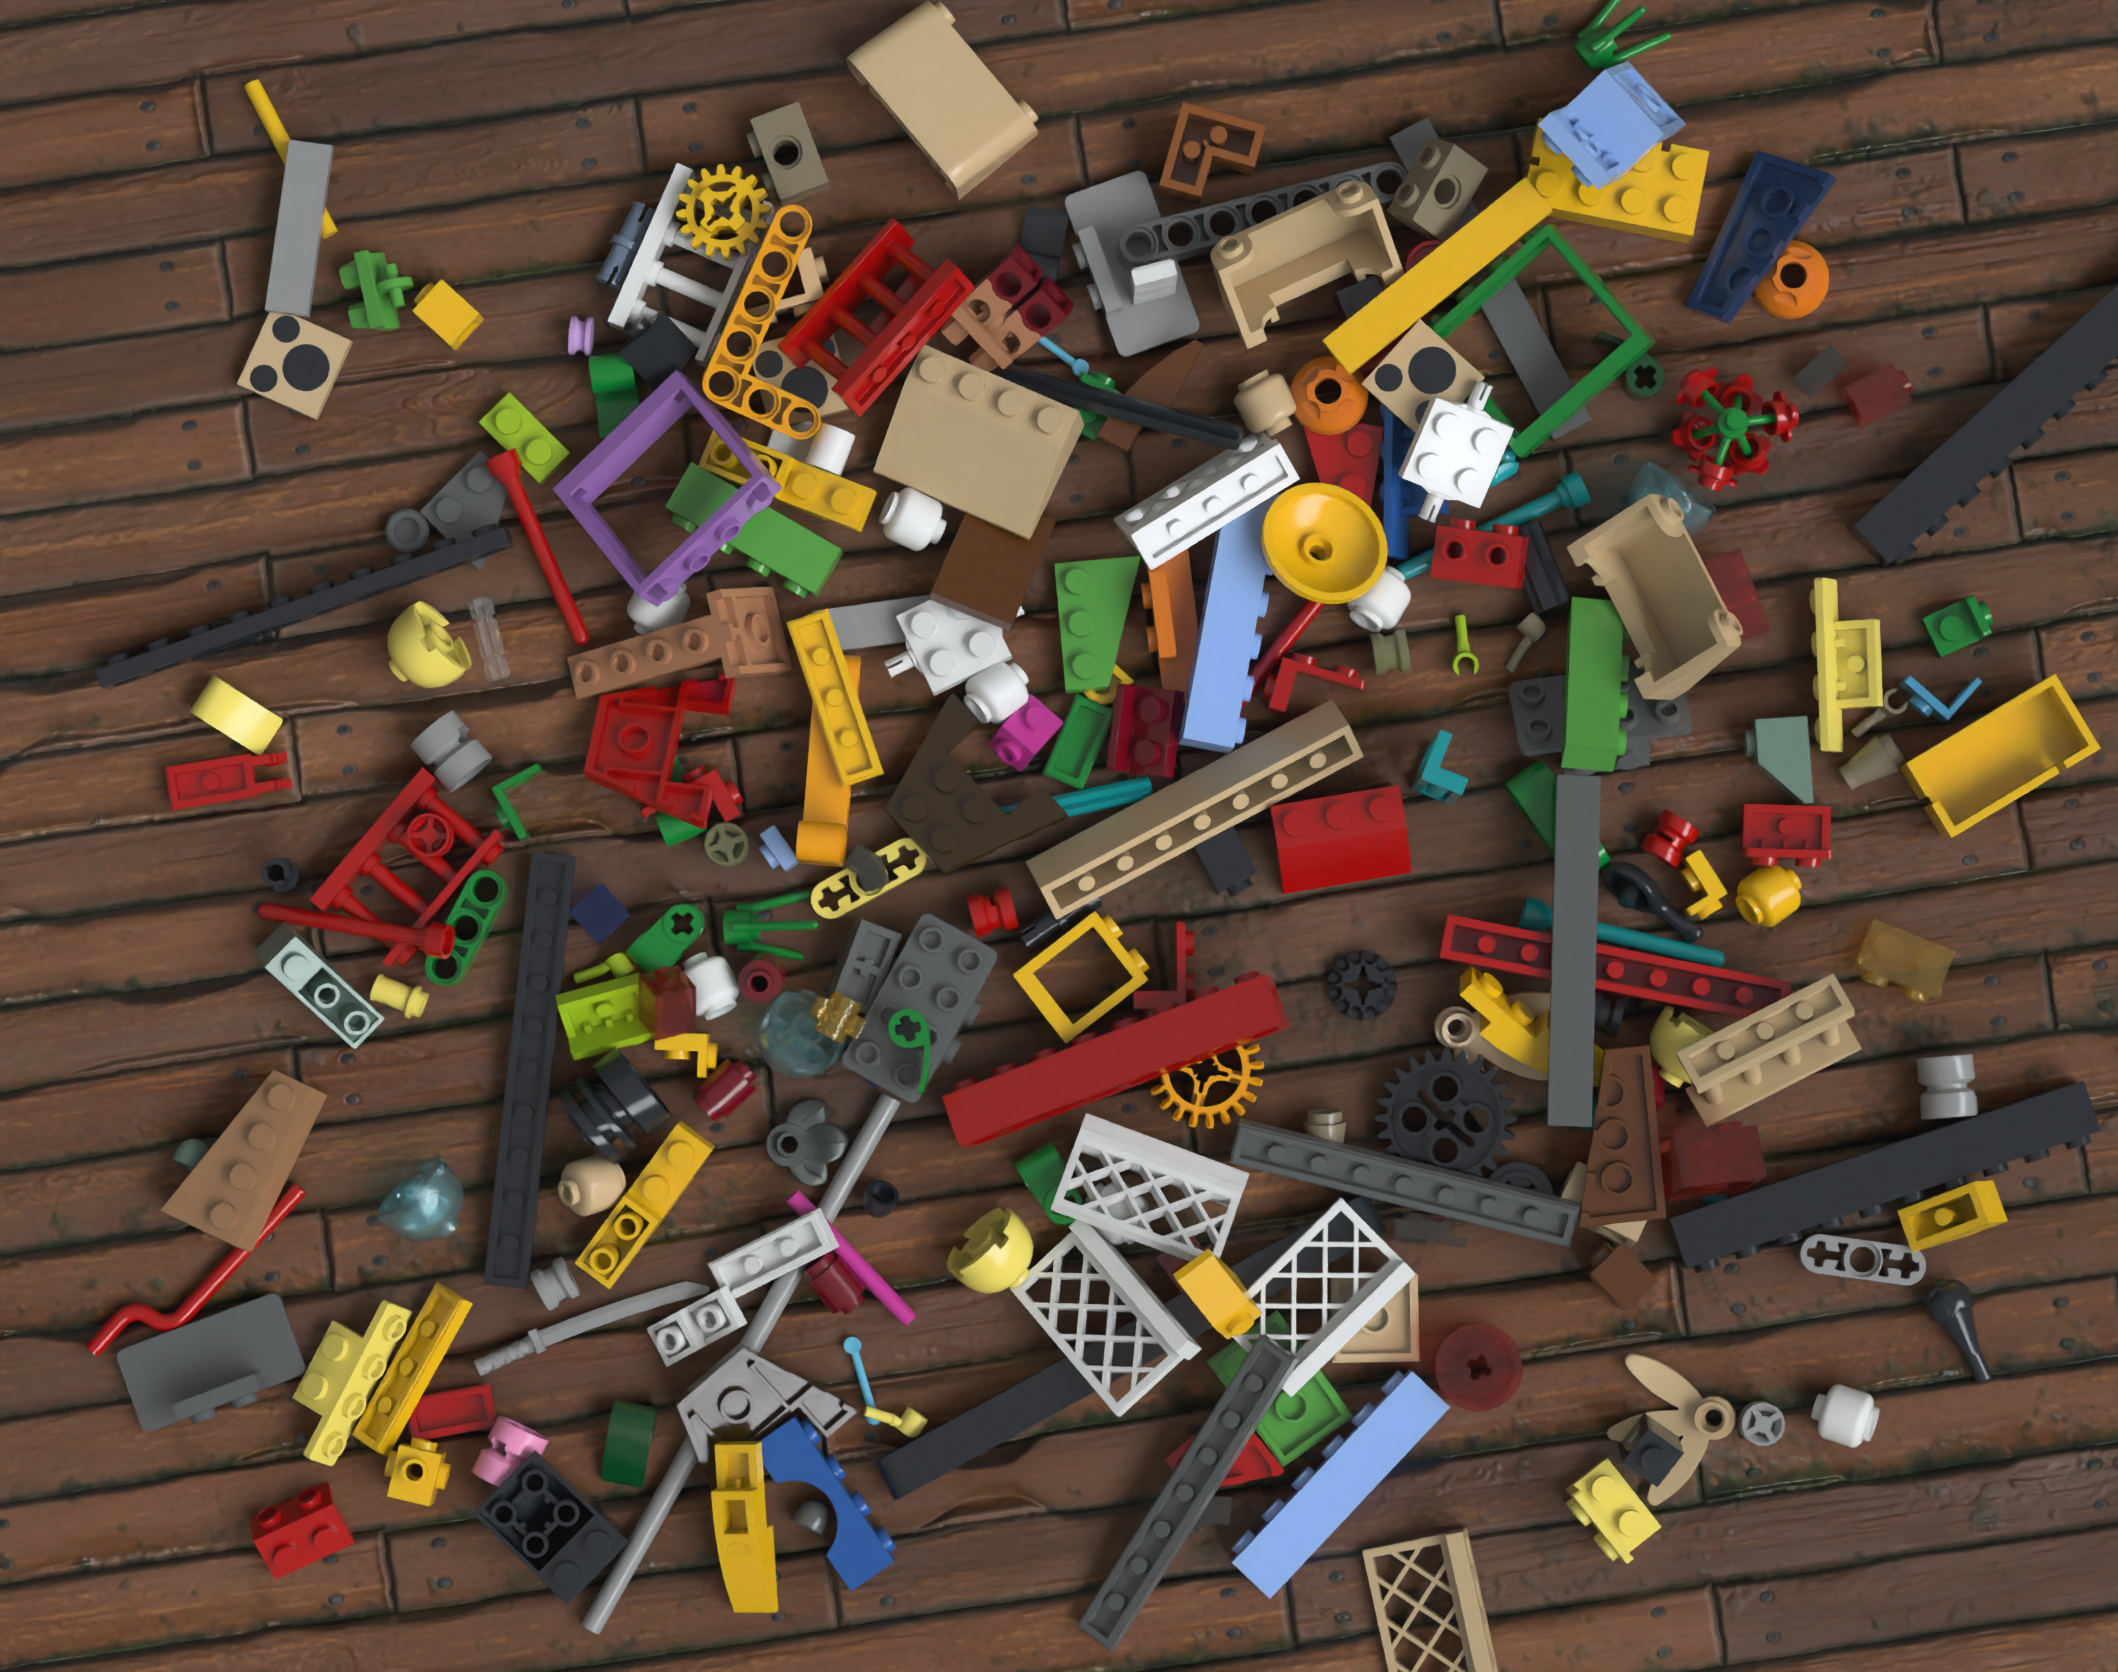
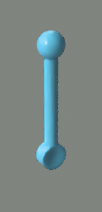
M1045 336L1037 341L1071 366L1075 376L1080 377L1082 372L1088 373L1089 365L1085 360L1074 359Z
M849 1337L844 1342V1349L847 1353L851 1354L866 1406L876 1408L859 1353L862 1347L861 1341L856 1337ZM865 1417L866 1421L871 1425H877L881 1422Z

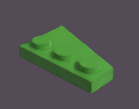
M1141 556L1054 564L1066 694L1109 690Z

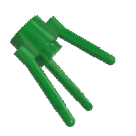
M1609 0L1592 22L1576 35L1579 41L1572 47L1585 66L1593 73L1600 67L1604 71L1622 61L1670 40L1671 34L1665 32L1613 55L1612 52L1618 48L1613 39L1646 12V8L1639 6L1610 30L1606 31L1604 28H1601L1597 31L1621 2V0Z
M812 890L795 892L754 903H737V910H725L723 917L725 945H737V951L767 952L777 957L798 961L803 960L804 954L801 952L753 942V940L761 939V931L816 929L818 927L816 921H761L760 914L753 913L811 898Z

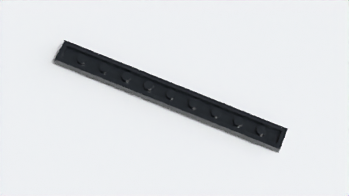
M496 523L485 525L471 531L473 536L471 539L459 543L456 542L455 538L442 540L430 546L432 549L431 553L417 558L414 552L397 556L390 560L391 567L375 572L373 566L357 570L349 574L351 580L337 586L334 585L333 581L315 585L308 589L309 596L295 601L292 595L275 599L268 603L269 610L253 615L252 610L235 613L227 617L229 624L215 629L212 628L211 624L193 628L186 632L188 638L172 644L171 639L167 638L147 645V653L133 658H131L130 653L113 656L105 660L107 667L95 671L100 687L109 690L514 548L515 544L511 532L505 527L498 529Z
M532 852L484 1276L485 1285L529 1289L559 1020V1010L555 995L562 993L576 856Z

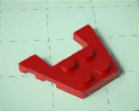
M724 673L719 674V679L699 683L696 678L681 681V686L656 690L655 686L601 695L584 767L586 779L695 827L706 829L713 798L711 786L670 782L685 712L730 715L737 679L726 678Z

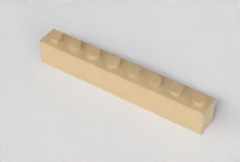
M1331 699L1026 861V864L1057 920L1364 756L1348 722Z

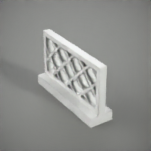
M1263 431L1252 433L1242 440L1239 449H1226L1114 518V521L1119 530L1140 553L1148 568L1153 570L1300 478L1281 444L1276 439L1271 440Z
M1086 1113L1050 1210L1187 1261H1192L1204 1252L1194 1248L1189 1237L1206 1231L1214 1245L1212 1252L1220 1259L1250 1173ZM1080 1153L1100 1159L1104 1168L1086 1173L1079 1161ZM1130 1170L1142 1176L1145 1183L1128 1189L1119 1172ZM1073 1172H1075L1077 1177L1071 1179ZM1110 1176L1118 1193L1101 1198L1092 1182ZM1170 1185L1181 1189L1186 1198L1169 1204L1160 1188ZM1083 1186L1092 1202L1078 1205L1065 1200L1064 1196L1066 1191ZM1151 1192L1159 1208L1142 1214L1133 1197ZM1210 1200L1228 1208L1226 1214L1210 1219L1201 1203ZM1124 1201L1133 1217L1123 1221L1113 1218L1107 1206ZM1192 1207L1201 1223L1183 1229L1174 1212ZM1165 1216L1174 1233L1165 1236L1156 1234L1152 1231L1148 1222ZM1221 1226L1220 1231L1218 1233L1216 1227Z
M1340 1197L1247 1289L1252 1298L1260 1291V1303L1255 1302L1262 1312L1260 1316V1333H1243L1232 1337L1248 1354L1253 1345L1247 1339H1258L1261 1334L1267 1335L1271 1339H1291L1290 1352L1300 1360L1282 1389L1292 1397L1416 1273ZM1340 1211L1353 1222V1241H1328V1223ZM1359 1229L1371 1241H1359ZM1322 1230V1241H1311ZM1304 1247H1322V1272H1297V1254ZM1328 1247H1353V1272H1328ZM1359 1247H1378L1389 1258L1376 1272H1358ZM1291 1260V1272H1279ZM1273 1277L1291 1278V1303H1265L1266 1284ZM1297 1278H1322V1303H1296ZM1327 1278H1353V1295L1345 1303H1327ZM1358 1278H1369L1358 1289ZM1265 1308L1291 1309V1334L1265 1333ZM1296 1309H1322V1326L1314 1334H1296ZM1327 1309H1338L1327 1320ZM1296 1339L1307 1340L1296 1351Z
M1076 1219L1069 1226L1072 1232L1029 1270L1028 1277L1021 1285L1014 1289L1010 1288V1290L1115 1415L1121 1417L1184 1358L1190 1360L1201 1350V1347L1114 1245L1100 1236L1092 1225ZM1076 1246L1084 1255L1082 1273H1062L1063 1256ZM1091 1264L1099 1274H1091ZM1053 1267V1272H1047L1050 1268ZM1039 1279H1052L1050 1303L1034 1302L1026 1291ZM1061 1280H1081L1079 1304L1059 1303ZM1090 1281H1106L1109 1284V1305L1088 1304ZM1118 1296L1126 1305H1117ZM1042 1310H1049V1319ZM1058 1310L1079 1311L1077 1334H1061L1058 1331ZM1087 1311L1108 1312L1106 1335H1085ZM1117 1312H1132L1137 1317L1135 1336H1115ZM1145 1328L1153 1337H1144ZM1068 1341H1076L1075 1350ZM1085 1341L1105 1342L1103 1366H1091L1084 1362ZM1114 1342L1135 1343L1133 1367L1112 1366ZM1143 1343L1159 1344L1168 1354L1155 1368L1141 1367ZM1095 1373H1102V1382ZM1111 1373L1132 1374L1131 1390L1117 1401L1110 1393ZM1141 1374H1148L1140 1381Z

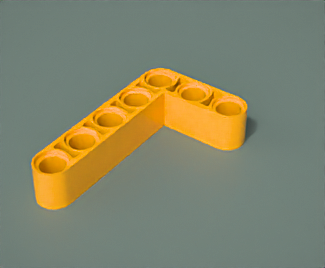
M791 204L781 207L774 214L706 366L701 384L702 390L711 401L790 437L807 439L813 436L820 427L821 418L816 406L804 398L748 374L811 233L812 219L808 211L801 206ZM791 211L799 213L804 219V229L795 237L786 236L780 229L782 216ZM773 251L783 254L787 262L785 271L775 277L767 275L762 268L763 258L766 254ZM755 291L763 292L769 300L768 310L761 316H751L744 307L747 295ZM737 331L745 332L751 338V348L748 353L742 356L732 355L726 345L730 334ZM718 371L728 372L734 381L732 390L722 396L715 395L709 389V379ZM765 389L772 394L773 405L769 411L755 413L750 409L749 397L755 390ZM797 407L808 408L813 416L812 424L804 431H796L789 425V414Z
M844 655L858 696L861 656ZM812 702L803 821L799 820L796 860L800 864L844 867L851 785L844 788L841 785L814 702Z

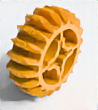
M1255 1044L1245 1049L1244 1045L1234 1048L1240 1058L1241 1071L1226 1068L1218 1062L1216 1056L1210 1057L1214 1061L1211 1066L1217 1065V1071L1225 1072L1228 1076H1209L1203 1084L1201 1093L1198 1091L1200 1081L1196 1079L1198 1074L1194 1075L1191 1068L1184 1067L1179 1069V1071L1189 1074L1194 1082L1191 1103H1188L1176 1093L1170 1082L1169 1073L1160 1076L1162 1085L1154 1086L1150 1089L1152 1095H1158L1163 1091L1166 1092L1168 1098L1163 1100L1159 1107L1165 1110L1172 1103L1176 1104L1178 1108L1172 1117L1175 1121H1179L1184 1111L1191 1113L1189 1126L1196 1127L1198 1115H1205V1125L1209 1129L1214 1127L1213 1115L1220 1113L1222 1122L1227 1125L1231 1122L1230 1116L1226 1111L1227 1109L1233 1107L1238 1115L1242 1116L1245 1114L1244 1107L1238 1103L1241 1097H1244L1249 1102H1255L1257 1097L1253 1093L1246 1091L1248 1084L1262 1086L1263 1080L1257 1077H1250L1251 1069L1259 1070L1264 1068V1063L1262 1061L1250 1063L1248 1056L1260 1051L1259 1045ZM1225 1081L1238 1084L1235 1092L1224 1102L1215 1106L1203 1107L1208 1088L1213 1082Z

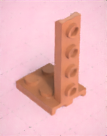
M773 587L719 589L706 593L711 615L567 657L576 698L585 699L720 659H722L726 678L778 675L792 671Z

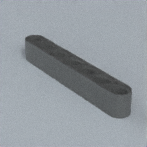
M1384 162L1135 224L1128 227L1122 233L1117 246V257L1124 267L1132 270L1133 268L1168 259L1175 262L1211 253L1215 245L1222 238L1226 237L1216 235L1211 230L1210 221L1212 219L1222 217L1228 220L1232 226V232L1227 236L1234 235L1257 224L1253 220L1251 213L1257 207L1267 208L1274 217L1293 208V200L1298 197H1307L1311 200L1351 180L1364 182L1371 186L1379 199L1382 210L1387 209L1391 205L1395 193H1382L1377 186V178L1389 176L1396 181L1399 187L1408 174L1400 164ZM1173 228H1182L1188 232L1191 242L1186 246H1176L1170 242L1168 232ZM1133 238L1144 240L1149 247V253L1143 257L1132 256L1126 248L1127 241Z

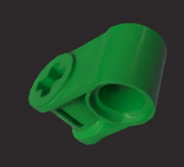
M684 903L673 906L653 926L651 925L626 950L625 954L657 983L681 959L682 954L704 931L705 919L703 913L692 904ZM677 913L681 916L689 913L692 914L694 917L690 923L694 929L692 933L686 930L680 933L676 932L674 928L678 922L674 917Z
M1051 1140L1013 1162L1033 1196L1035 1195L1050 1220L1060 1226L1071 1225L1076 1219L1066 1217L1061 1213L1055 1215L1053 1210H1050L1066 1168ZM1077 1188L1066 1191L1064 1196L1066 1199L1074 1197L1076 1204L1084 1205L1082 1196Z

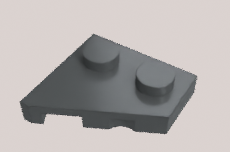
M481 450L420 511L447 539L455 538L457 543L473 538L471 531L479 527L496 523L498 528L501 519L500 515L508 498L503 482L498 484L496 477H490L484 461L489 460V458ZM487 558L471 563L481 571L486 565Z

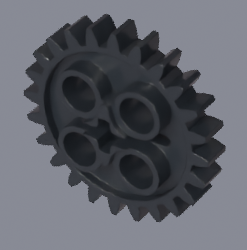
M1445 1047L1441 1059L1438 1060L1432 1049H1429L1425 1053L1426 1063L1424 1064L1416 1056L1410 1057L1409 1062L1412 1071L1409 1072L1401 1066L1397 1067L1395 1072L1401 1081L1397 1083L1387 1080L1384 1086L1393 1094L1391 1097H1379L1377 1101L1388 1108L1387 1112L1375 1116V1120L1387 1123L1388 1126L1387 1129L1378 1134V1138H1391L1393 1143L1384 1153L1389 1155L1398 1152L1401 1156L1400 1158L1465 1174L1472 1173L1473 1176L1484 1178V1172L1481 1167L1483 1164L1495 1171L1499 1166L1493 1154L1507 1156L1509 1150L1501 1141L1514 1140L1516 1137L1515 1133L1506 1129V1124H1511L1518 1120V1116L1506 1113V1108L1513 1105L1516 1099L1510 1097L1503 1098L1501 1092L1508 1087V1081L1495 1084L1493 1078L1499 1069L1495 1067L1485 1073L1481 1070L1484 1057L1481 1056L1473 1064L1468 1063V1050L1465 1049L1462 1050L1457 1059H1452L1450 1047ZM1448 1076L1455 1080L1458 1092L1454 1098L1446 1099L1437 1093L1435 1085L1439 1077ZM1419 1090H1425L1441 1111L1446 1112L1452 1109L1456 1113L1453 1118L1454 1124L1475 1141L1474 1147L1468 1146L1452 1125L1448 1124L1445 1127H1441L1437 1121L1441 1118L1440 1113L1418 1095ZM1415 1106L1424 1110L1427 1115V1123L1424 1128L1414 1129L1407 1124L1405 1113L1409 1107ZM1479 1107L1486 1111L1489 1122L1485 1129L1476 1130L1469 1126L1466 1114L1470 1108ZM1446 1137L1456 1143L1458 1154L1455 1159L1445 1160L1439 1157L1435 1148L1438 1139Z

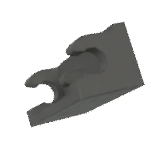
M854 917L824 999L867 1014L884 984L902 934Z

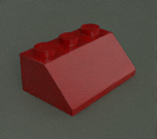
M1400 785L1274 805L1269 808L1283 894L1412 873Z

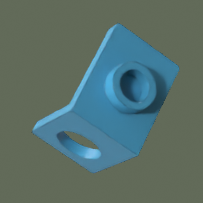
M1910 675L1903 678L1898 685L1911 696L1908 702L1918 713L1926 718L1932 714L1938 721L1943 723L1951 718L1982 681L1978 677L1971 680L1948 707L1944 706Z

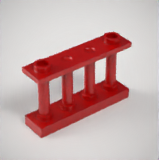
M893 217L874 235L870 243L777 345L798 369L801 370L811 359L838 380L831 390L859 417L862 416L975 289L963 272L948 259L935 270L911 252L909 249L915 241ZM896 263H899L925 283L908 303L880 282ZM868 295L895 315L894 319L879 335L852 315V312ZM839 327L867 348L850 368L823 347Z
M422 767L309 900L320 910L327 913L333 907L337 911L343 909L351 917L383 922L353 896L354 890L350 888L361 874L365 878L370 875L419 917L412 927L421 929L424 925L429 926L435 921L482 864L489 868L498 859L505 849L500 843L506 836L496 829L488 838L482 835L437 796L439 791L435 787L440 781L431 772ZM417 808L422 812L426 809L431 814L443 817L453 827L454 834L476 851L460 871L442 857L427 858L412 850L407 840L409 826L407 820ZM389 841L394 845L398 842L447 884L431 904L381 863L383 858L379 855V852ZM378 939L391 950L382 961L389 968L394 969L398 963L404 967L419 951V947L415 945Z

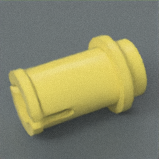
M379 974L371 990L370 1000L378 1001L403 1011L406 1018H411L412 1015L419 1018L424 1011L429 994L423 992L420 985L413 988L385 977L383 974Z

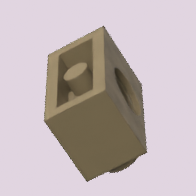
M799 101L750 119L754 131L746 134L754 157L763 156L769 171L761 175L770 198L779 196L783 207L831 189ZM783 146L794 147L798 151L797 160L788 166L778 164L774 157L779 148Z
M1429 136L1424 146L1417 153L1416 160L1404 182L1398 187L1387 212L1418 235L1431 240L1445 242L1453 233L1488 168L1457 145Z

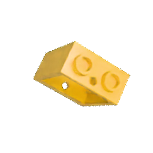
M1094 911L1013 974V977L1065 1044L1073 1040L1148 981L1144 972L1150 967L1135 948L1129 952L1124 949L1117 940L1123 932L1108 913L1100 918L1096 911ZM1094 927L1132 976V979L1080 1020L1072 1024L1033 973Z

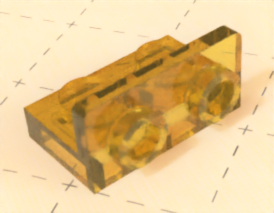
M1873 919L1853 968L1862 971L1861 979L1882 988H1886L1888 982L1904 988L1902 996L1926 1004L1928 998L1933 1000L1941 998L1943 992L1941 987L1955 951Z

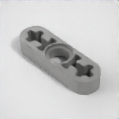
M1812 1234L1803 1239L1798 1248V1259L1801 1265L1806 1270L1818 1274L1899 1285H1912L1920 1281L1926 1271V1261L1920 1251L1911 1252L1910 1246ZM1817 1241H1822L1823 1249L1839 1252L1838 1243H1845L1846 1246L1841 1254L1843 1269L1841 1271L1835 1270L1838 1261L1822 1259L1820 1266H1814V1258L1807 1256L1808 1248H1815ZM1858 1247L1868 1248L1874 1256L1873 1266L1866 1272H1857L1850 1264V1255ZM1881 1249H1888L1889 1252L1886 1258L1893 1260H1902L1904 1253H1909V1260L1916 1262V1270L1908 1271L1906 1278H1901V1270L1884 1267L1886 1275L1879 1276L1878 1273L1883 1264Z

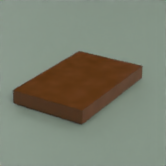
M965 513L931 591L929 600L1010 631L1052 534L1056 520L1041 515L1030 540H1027Z

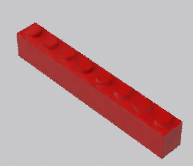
M1448 914L1444 918L1437 959L1550 981L1552 935ZM1597 944L1595 990L1738 1019H1743L1790 995L1792 982Z
M1258 971L1247 972L1233 979L1235 985L1219 991L1218 986L1202 989L1193 994L1194 1001L1178 1006L1176 1001L1163 1004L1152 1010L1154 1016L1139 1022L1137 1017L1121 1020L1112 1025L1114 1031L1098 1037L1096 1032L1088 1033L1073 1039V1047L1060 1052L1057 1051V1048H1049L1032 1055L1033 1062L1018 1067L1017 1063H1010L992 1071L993 1077L978 1083L977 1078H972L953 1085V1093L942 1096L958 1146L971 1149L1290 1028L1274 979L1266 974L1259 975Z

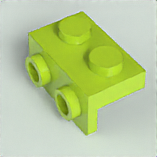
M640 972L555 995L557 1007L568 1036L570 1052L574 1060L594 1057L611 1051L615 1047L618 1049L629 1045H638L655 1038L656 1029L653 1012Z

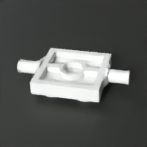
M1476 379L1467 403L1450 402L1432 395L1398 473L1401 478L1421 485L1428 492L1421 511L1418 513L1419 517L1435 523L1444 499L1459 500L1480 509L1514 430L1512 426L1491 418L1483 410L1493 389L1492 385Z
M928 600L896 616L906 637L907 651L887 661L885 660L884 663L892 678L915 666L925 676L935 696L999 662H1006L1012 659V655L1003 639L1002 628ZM1020 607L1016 617L1025 614L1022 607Z

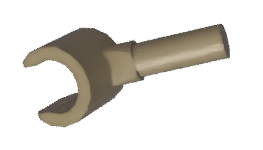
M1534 612L1530 613L1516 627L1525 638L1519 643L1505 668L1513 673L1528 649L1545 632L1546 626L1544 621Z
M1891 689L1883 694V707H1877L1872 711V714L1851 730L1857 739L1885 717L1894 718L1906 710L1908 701L1897 710L1892 709L1888 705V697L1898 689Z

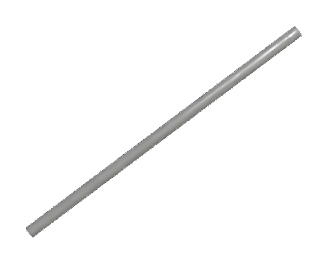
M883 1092L817 1206V1209L821 1208L825 1218L831 1224L834 1222L901 1104ZM808 1263L776 1278L740 1343L758 1353L760 1352L804 1275L802 1270ZM688 1435L630 1535L629 1543L622 1549L580 1623L595 1634L599 1635L698 1461Z

